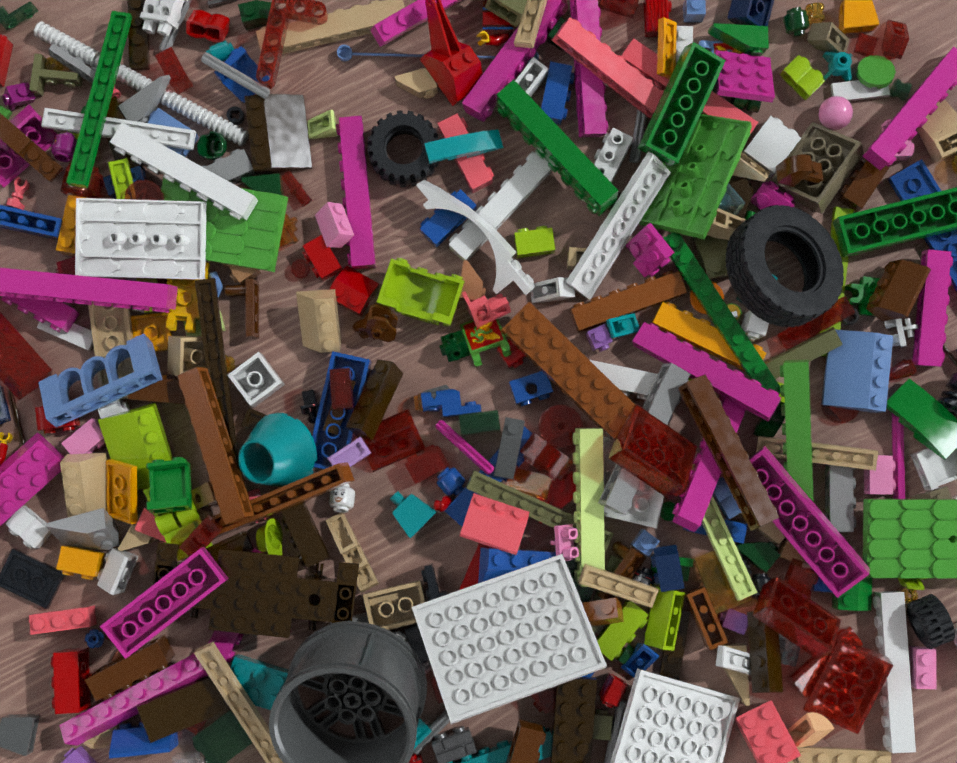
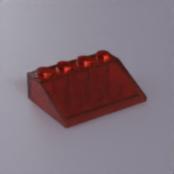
M636 404L633 406L617 435L608 459L669 500H672L686 492L697 446Z
M837 639L803 710L809 713L821 714L831 723L858 734L894 665L885 655L869 648Z

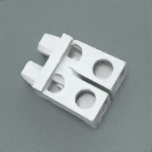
M145 0L143 12L140 14V18L144 20L142 30L148 34H154L158 26L157 32L160 35L169 37L172 28L178 29L179 23L177 22L181 18L184 1L188 2V0Z

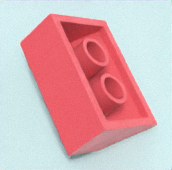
M473 493L459 536L516 555L530 512Z

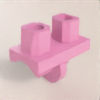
M573 524L554 526L555 540H550V545H555L556 556L563 554L565 561L574 560L579 556V549L574 547V539L578 536L577 529L573 528Z

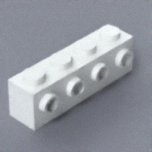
M612 128L610 133L607 132L602 143H605L602 150L598 149L594 157L596 159L594 165L611 183L633 141L632 136L615 128Z

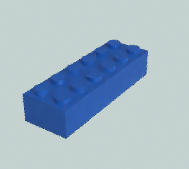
M332 351L312 435L317 451V461L314 462V467L321 469L331 467L332 465L327 458L354 441L355 435L346 425L368 381L371 360ZM344 377L356 381L346 411L342 405H336L343 409L342 417L336 418L332 415V410L330 411L333 419L340 420L343 418L341 426L332 423L324 431L323 427L340 378ZM350 392L348 393V396L342 399L341 401L347 400L350 396ZM332 425L339 428L338 435L328 432V428Z

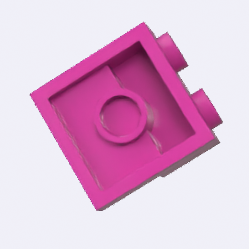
M651 223L646 225L625 245L636 260L633 264L644 278L648 275L652 277L659 272L658 267L661 266L662 268L671 261L669 257L675 253Z

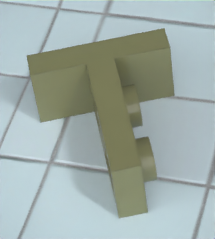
M34 54L29 90L35 96L43 97L45 83L51 86L64 84V86L70 88L82 86L83 78L78 73L47 70L48 60L42 54Z

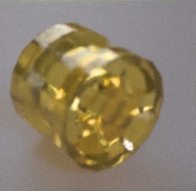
M811 3L805 6L810 24L821 23L825 20L823 3Z

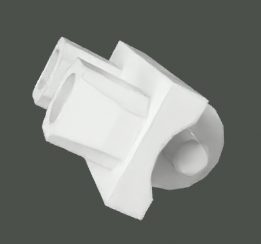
M910 318L905 319L906 326L904 327L901 319L884 321L886 329L897 327L898 334L892 335V346L907 347L904 331H907L908 338L914 337L913 330L918 329V324L912 325Z

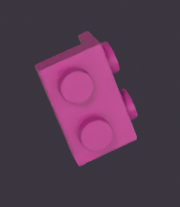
M773 181L763 182L750 201L760 210L774 205L790 207L795 205L794 198L789 193H782L778 190L779 186Z

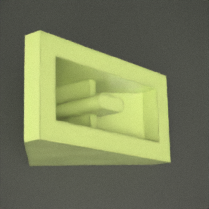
M328 110L307 120L309 139L337 137V122L333 110Z

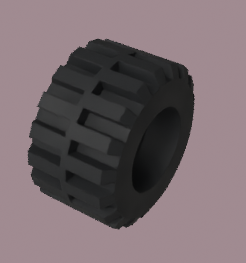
M929 594L907 604L910 624L924 646L928 649H933L954 640L955 631L951 617L943 603L935 595Z

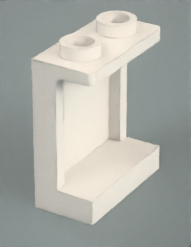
M770 116L744 150V153L770 171L768 177L771 178L776 172V166L787 158L801 137L798 136L795 130L784 126L780 119Z
M929 448L911 454L924 490H934L939 488L938 486L957 479V449L946 460Z

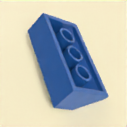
M480 548L478 583L555 557L556 552L518 550L517 554L514 555L496 548Z

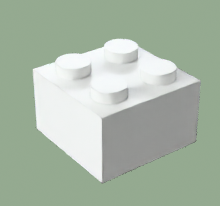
M257 352L228 374V377L249 405L254 408L285 385L260 352Z

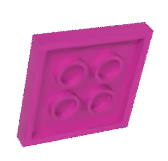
M715 51L717 56L726 60L716 81L717 95L773 103L775 94L771 59L769 57Z

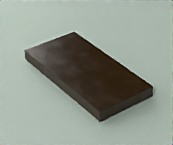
M209 676L136 705L150 743L228 711L222 695Z

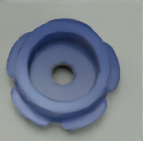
M92 629L85 635V642H87L89 648L93 649L102 646L104 634L101 631Z

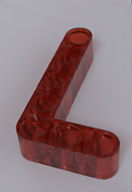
M272 0L256 72V78L261 85L272 89L276 84L289 20L317 25L325 24L328 20V12L322 2L315 0ZM282 3L286 4L282 9L277 8ZM299 7L305 8L302 12L296 11ZM317 11H323V14L320 16L314 15ZM278 21L282 22V24H281L280 26H278V27H275V26H274V24H275L276 22H278ZM274 39H277V40H278V43H277V44H275V45H271V44H270V42H271L272 40H274ZM268 58H274L272 63H266ZM264 76H271L268 81H262Z

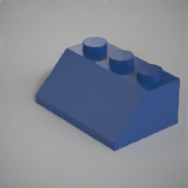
M142 721L139 722V725L133 726L130 722L119 724V727L114 729L112 733L109 759L170 752L179 745L178 732L150 743Z

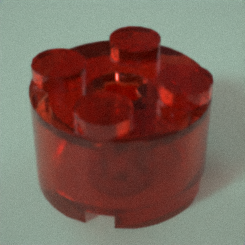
M70 162L65 169L60 191L66 196L70 193L73 196L99 199L104 182L103 175L99 173V169L93 167L88 188L69 186L67 178L72 163Z

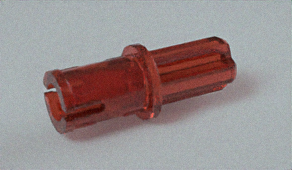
M287 171L281 176L289 187L290 193L294 194L302 207L312 201L302 188L303 184H299L291 171Z

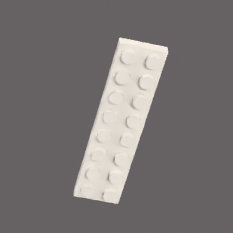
M648 152L566 281L567 284L588 300L594 295L671 173L653 153Z

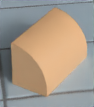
M810 712L806 713L787 730L796 747L800 748L815 745L830 733L834 727L821 714Z

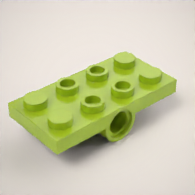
M149 487L143 490L148 502H150ZM193 499L192 510L154 514L156 525L166 542L180 544L177 562L191 556L202 547L206 549L213 545Z

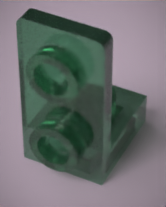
M31 1L11 13H8L6 8L1 6L0 24L6 30L15 28L21 21L33 17L38 12V9Z

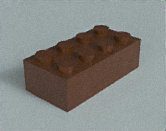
M164 634L146 643L125 659L122 656L95 670L85 679V682L96 701L101 698L105 701L114 696V693L119 689L124 691L131 687L132 683L136 682L137 679L139 682L147 679L154 670L160 672L166 669L168 664L172 662L171 659L175 656V653Z

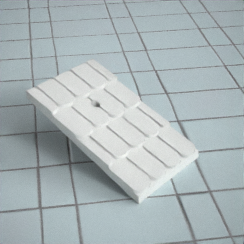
M76 198L75 275L121 278L205 279L207 202Z

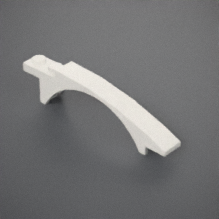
M423 180L416 185L428 199L423 204L426 209H447L460 213L472 220L484 232L492 246L496 260V279L493 291L496 294L513 280L525 295L532 291L535 287L533 279L521 270L522 266L516 259H512V256L517 252L493 226L469 206L428 181Z

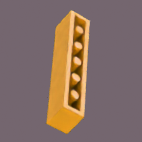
M662 302L651 322L660 328L659 330L665 333L669 332L675 335L676 338L686 341L692 346L745 371L718 329L711 326V322L702 318L699 320L693 317L694 314L687 310L682 312L676 309L677 306L673 303ZM753 344L764 360L766 352L762 351L763 348L761 346Z

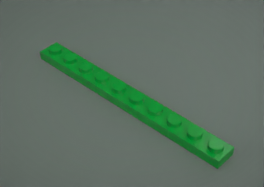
M112 11L67 178L69 186L88 188L132 21L131 13Z
M672 232L663 239L675 252L670 258L749 378L762 384L761 387L766 390L772 389L780 394V385L681 235Z

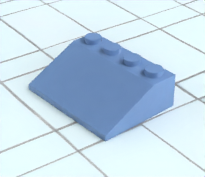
M836 330L843 345L827 353L821 405L870 413L886 412L893 336L874 332Z

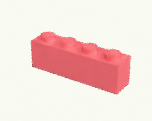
M458 113L437 123L438 130L443 139L468 134L466 130L468 125L463 117H459ZM483 154L454 159L472 194L492 184L494 174L489 166L486 167L483 162L485 160Z

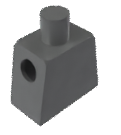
M9 714L2 717L0 723V747L24 756L32 753L40 714Z

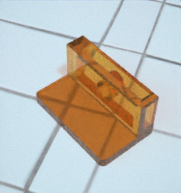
M516 468L513 480L508 479L506 485L528 495L547 500L552 477Z

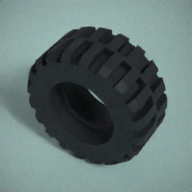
M399 110L396 115H392V113L386 114L387 118L385 120L380 118L377 121V127L373 126L371 136L368 137L367 149L371 165L376 174H379L382 180H388L391 185L400 184V187H406V184L416 186L417 182L427 180L428 175L432 176L434 168L439 164V161L429 163L424 144L439 140L438 133L432 127V123L429 120H424V116L421 114L414 115V111L408 110L407 114H403L402 110ZM408 134L420 140L422 153L415 161L409 164H398L389 159L386 151L387 145L398 135Z

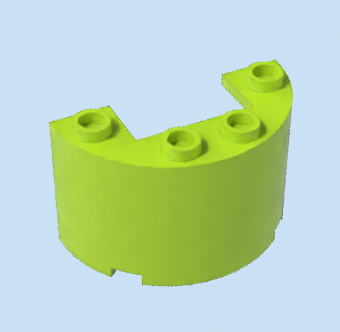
M397 257L395 260L391 258L377 303L388 308L392 307L396 313L435 325H439L441 322L443 326H451L465 282L462 280L463 277L455 274L448 276L437 272L433 275L427 273L428 270L417 267V269L411 268L405 259Z

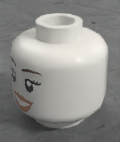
M349 484L330 491L329 505L333 508V511L347 513L348 510L354 507L355 491L349 487Z

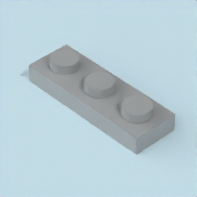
M53 43L49 47V53L52 58L93 84L96 68L88 67L81 58L73 57L61 45L58 47Z

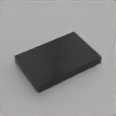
M14 548L11 550L0 572V587L45 609H49L65 575L62 574L61 570H57L55 567Z

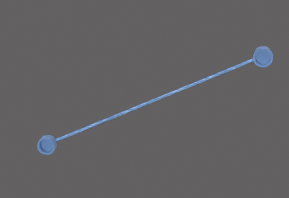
M345 44L337 49V55L341 61H349L352 55L422 57L424 55L354 53L350 46ZM536 51L534 58L539 60V54ZM477 56V57H478L479 59H494L496 56Z

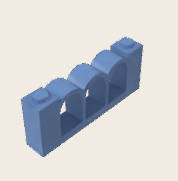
M145 334L136 336L126 341L127 345H119L112 348L105 358L101 356L92 357L82 365L81 369L68 368L61 372L59 376L54 374L39 381L46 419L57 428L162 380L155 349L150 339ZM131 358L134 372L119 379L117 373L119 364L123 360ZM106 369L109 384L94 390V376L100 370ZM81 380L84 395L70 401V387L76 381Z

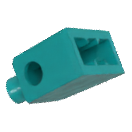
M397 491L390 498L397 506L392 514L409 538H412L437 513L432 507L413 494L405 498Z

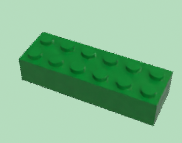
M695 42L685 46L637 149L646 154L648 152L653 153L661 162L668 166L678 164L726 60Z

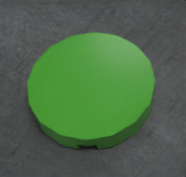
M870 55L859 62L856 75L860 83L866 87L882 89L892 83L896 71L895 66L887 58Z

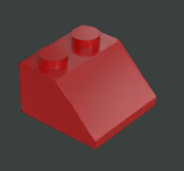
M346 266L335 278L330 289H335L338 305L362 317L380 284Z

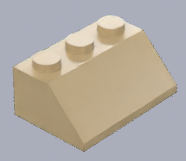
M335 289L296 292L303 346L320 353L339 352L341 336Z
M106 453L67 454L60 462L68 517L101 508L107 510Z

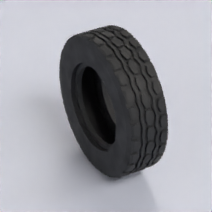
M769 206L759 210L745 220L730 236L725 257L729 281L739 300L758 318L775 326H785L786 328L798 327L825 313L837 302L844 281L842 259L831 235L811 215L790 206ZM767 241L778 242L786 246L797 257L804 273L802 292L785 288L773 277L765 260Z

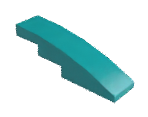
M499 129L463 134L424 143L429 163L445 159L450 161L464 156L468 158L504 148Z

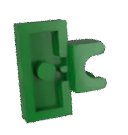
M863 276L860 277V284H847L845 290L852 293V298L845 299L843 303L858 305L859 315L876 317L866 307L880 278Z

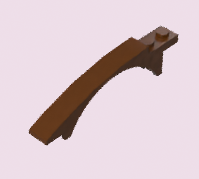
M0 113V139L48 181L52 182L64 168Z

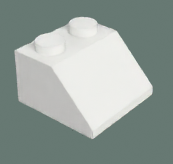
M118 548L109 550L105 557V567L100 570L97 576V580H99L97 586L112 595L124 593L139 556L127 551H120Z

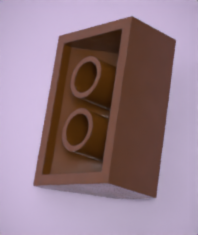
M900 259L891 261L885 266V271L877 282V287L870 296L866 307L869 312L881 321L907 318L931 271L929 267Z

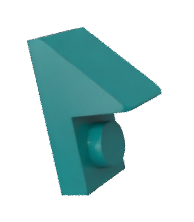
M635 313L606 320L612 341L622 336L637 333L640 329Z

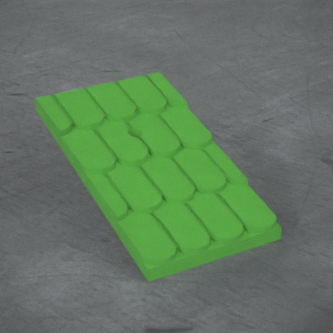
M701 114L679 163L672 166L663 163L671 173L639 224L646 226L651 223L656 229L705 240L717 215V209L725 195L727 185L741 158L740 154L750 136L751 122Z
M163 178V185L161 187L163 200L207 202L206 261L275 272L288 203L287 196L241 188L254 195L258 202L247 220L243 218L238 220L229 214V210L224 208L222 211L213 206L214 202L211 200L204 201L197 197V193L193 190L187 192L182 189L177 181L171 183Z
M863 499V561L870 568V574L866 578H957V499Z

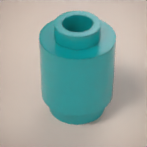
M227 40L210 46V49L206 50V52L225 62L234 50L231 42L228 43Z

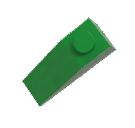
M713 23L708 30L709 35L744 54L761 56L769 48L768 26Z

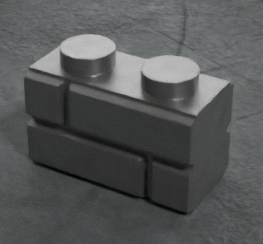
M464 725L454 728L453 733L447 735L445 732L439 733L432 740V746L438 763H448L477 752L470 728H465Z

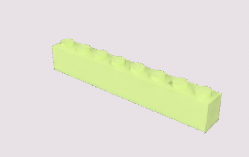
M575 428V433H573V444L576 447V452L573 453V463L576 464V472L573 473V482L576 484V492L573 493L576 511H574L573 517L578 531V536L574 541L579 549V556L574 559L577 562L574 578L575 582L581 587H588L578 583L584 564L605 570L604 506L598 503L604 491L602 428Z

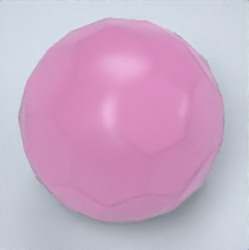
M841 96L827 98L819 108V121L823 126L831 130H840L846 127L853 117L851 103Z

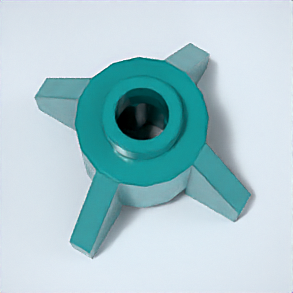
M845 52L824 53L822 57L829 63V71L823 76V79L827 80L833 75L841 76L845 82L851 81L850 66L853 55Z

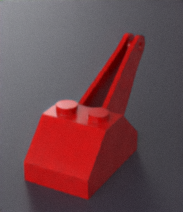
M425 0L431 51L424 54L420 61L451 105L454 106L466 98L482 76L481 61L469 45L458 41L441 0H436V2L435 0Z

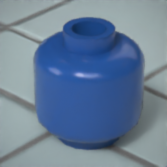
M447 467L437 476V485L447 496L453 493L457 496L464 489L462 485L465 483V478L456 468L449 469Z

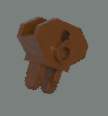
M373 304L369 306V312L365 314V318L355 322L352 329L355 332H359V336L363 339L371 337L373 340L378 339L391 342L396 337L398 317L387 306Z

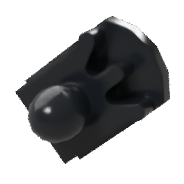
M314 390L303 391L304 406H300L301 413L308 415V421L314 424L317 418L315 413H318L319 404L316 403Z

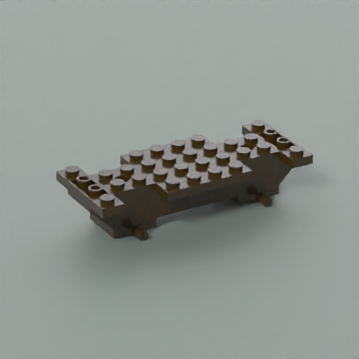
M158 542L152 585L182 563L177 562L180 544ZM219 549L217 564L229 579L191 608L190 617L198 618L199 608L211 609L208 630L290 638L292 618L309 620L308 630H311L312 622V630H316L317 621L332 623L352 621L359 564L339 562L338 576L335 579L323 575L324 563L320 564V571L319 563L316 564L315 574L298 575L300 557ZM317 594L320 597V602L318 604L310 603L309 596Z

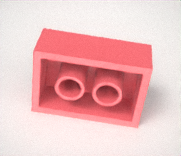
M772 700L734 719L757 763H788L801 756Z

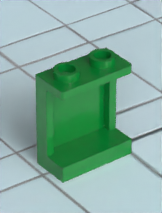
M174 457L171 461L156 459L152 463H146L150 480V502H147V510L151 514L192 510L190 463L183 457Z

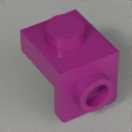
M28 82L6 86L2 99L4 104L8 105L10 111H14L18 105L35 101L34 94L29 90L30 85Z

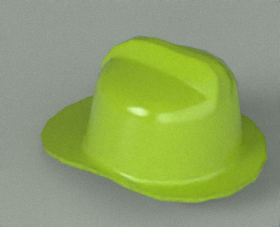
M271 518L257 530L256 546L261 552L282 555V528L276 519Z

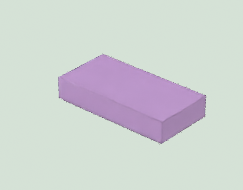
M359 437L327 459L332 466L348 462L349 466L352 467L370 455L371 451L362 437Z

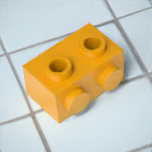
M68 545L61 546L56 569L62 570L64 575L74 576V573L82 574L81 578L93 580V577H97L102 569L105 553Z

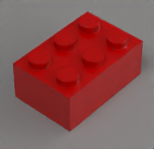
M89 647L67 648L53 653L51 667L54 670V676L51 679V686L54 689L52 708L55 709V714L79 713L91 707V693L85 682V679L90 675Z

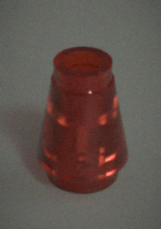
M904 359L891 367L889 381L912 377L914 373H917L911 359Z

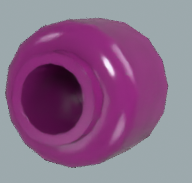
M69 132L57 134L51 147V152L55 159L61 162L71 161L77 139Z

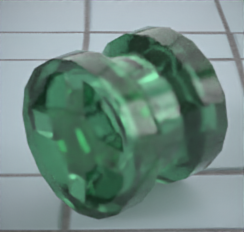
M896 78L890 90V97H899L900 100L905 101L911 90L912 83H903L900 79Z

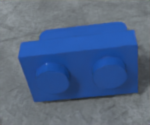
M242 46L234 49L230 53L229 58L224 62L264 86L270 80L269 76L249 57L247 51ZM214 71L218 80L242 103H245L244 96L255 95L254 92L220 72Z

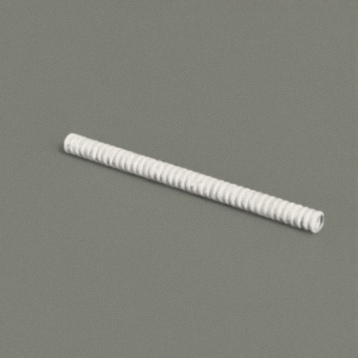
M40 21L35 26V37L44 40L50 45L54 43L58 47L59 45L63 46L69 51L70 55L81 58L87 65L90 64L91 67L97 69L101 54L99 51L86 46L84 43L71 38L54 27H50V25L45 24L43 21ZM120 63L117 81L131 86L132 89L136 88L138 92L153 82L151 79L146 78V76H142L140 73L131 70L129 67L126 68L125 65ZM166 88L160 100L162 105H166L179 114L182 113L183 116L187 115L188 119L192 118V121H197L203 127L222 134L224 138L228 137L229 141L233 140V143H238L239 146H243L249 137L247 130L244 131L243 128H238L237 125L233 126L232 122L228 123V120H223L217 114H213L211 111L208 112L206 108L203 109L202 106H198L191 100L187 101V98H182L181 95H177L176 92L172 93V90H167Z

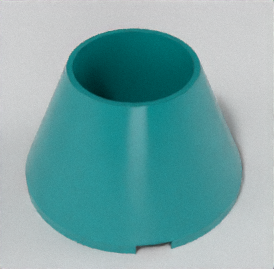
M272 413L263 417L255 425L240 449L238 460L242 473L250 481L281 488L313 474L314 462L317 461V451L310 431L299 419H294L286 413Z

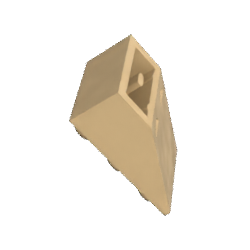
M945 99L941 103L938 102L936 104L938 108L931 116L929 114L926 116L927 122L921 128H916L934 163L957 153V113Z

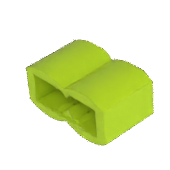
M800 55L779 74L804 100H807L825 82L823 74L819 70H814L810 66L809 60Z

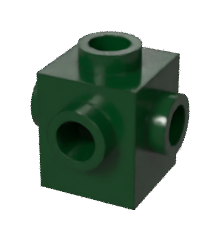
M462 330L440 337L442 345H439L442 356H447L448 362L470 355Z

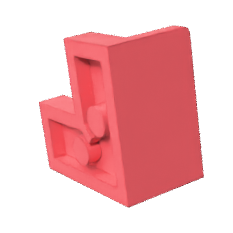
M462 292L467 310L477 328L511 312L509 302L501 293L490 299H487L484 295L470 302L466 292Z

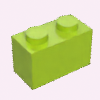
M539 226L536 227V230L530 231L528 228H523L514 233L517 259L555 253L552 228Z

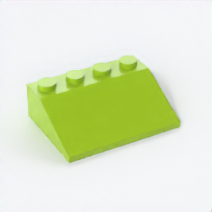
M156 403L98 419L110 458L137 466V490L149 488V470L146 468V463H152L156 459L171 461L173 458Z

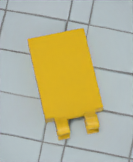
M206 263L205 279H208L209 263ZM167 279L168 285L178 287L176 309H169V313L162 312L163 316H167L166 328H168V331H176L177 320L186 321L185 330H187V333L196 332V319L200 320L195 287L197 279Z

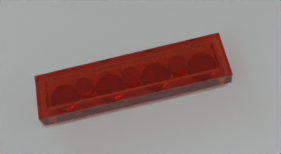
M846 296L838 299L832 308L817 318L798 327H789L777 334V337L787 351L855 314V310Z

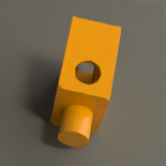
M843 0L840 4L839 30L843 34L874 31L879 25L872 0Z

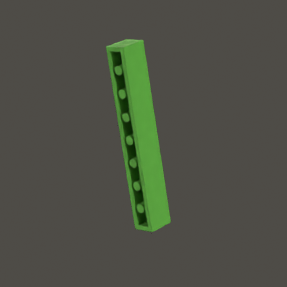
M784 360L783 365H780V377H784V385H781V397H785V404H781V414L785 416L786 422L782 423V435H786V443H783V454H787V462H784L783 467L814 502L809 360Z

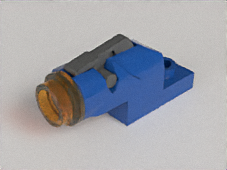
M447 385L414 395L415 411L440 412L439 410H442L443 418L481 413V404H476V401L466 402L465 406H461L460 391L450 389Z

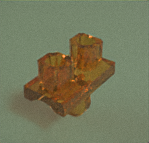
M285 214L280 248H284L289 244H296L299 241L294 234L298 230L295 226L298 222L296 217L289 218Z

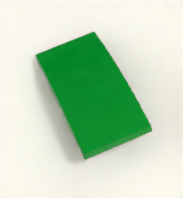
M909 378L887 400L886 409L899 417L898 422L914 433L913 437L946 460L957 449V419L927 391Z

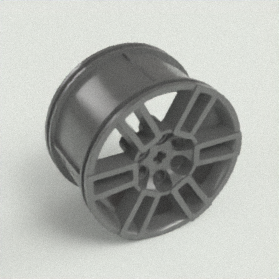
M342 621L332 623L308 636L297 649L290 664L287 679L278 692L270 712V737L279 758L283 763H409L416 742L418 721L423 712L427 696L426 674L414 649L400 636L380 626L364 622ZM302 685L324 692L325 696L306 708L299 695L298 686ZM326 709L330 710L321 720L316 718L317 715ZM378 711L403 717L405 721L401 726L385 733ZM338 720L346 725L352 724L356 736L336 732L330 729V727ZM365 722H369L374 736H368Z

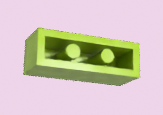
M655 586L659 591L649 612L644 644L662 650L674 651L685 592L677 590L661 592L660 587Z
M626 600L622 605L624 622L607 624L596 638L602 654L611 661L614 658L618 659L624 651L622 649L626 643L630 644L636 636L634 634L638 628H643L648 621V614L629 600Z

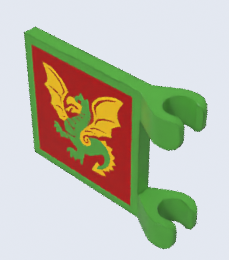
M498 319L479 328L475 326L473 320L460 324L475 367L482 365L479 352L501 346L504 357L511 355L510 346L505 335L501 332L502 327Z

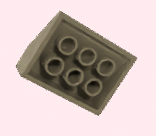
M812 122L788 157L800 154L810 155L811 161L821 163L823 180L820 183L801 180L792 187L778 183L776 172L771 181L777 184L780 190L789 193L805 207L822 214L864 155L862 144L855 139Z

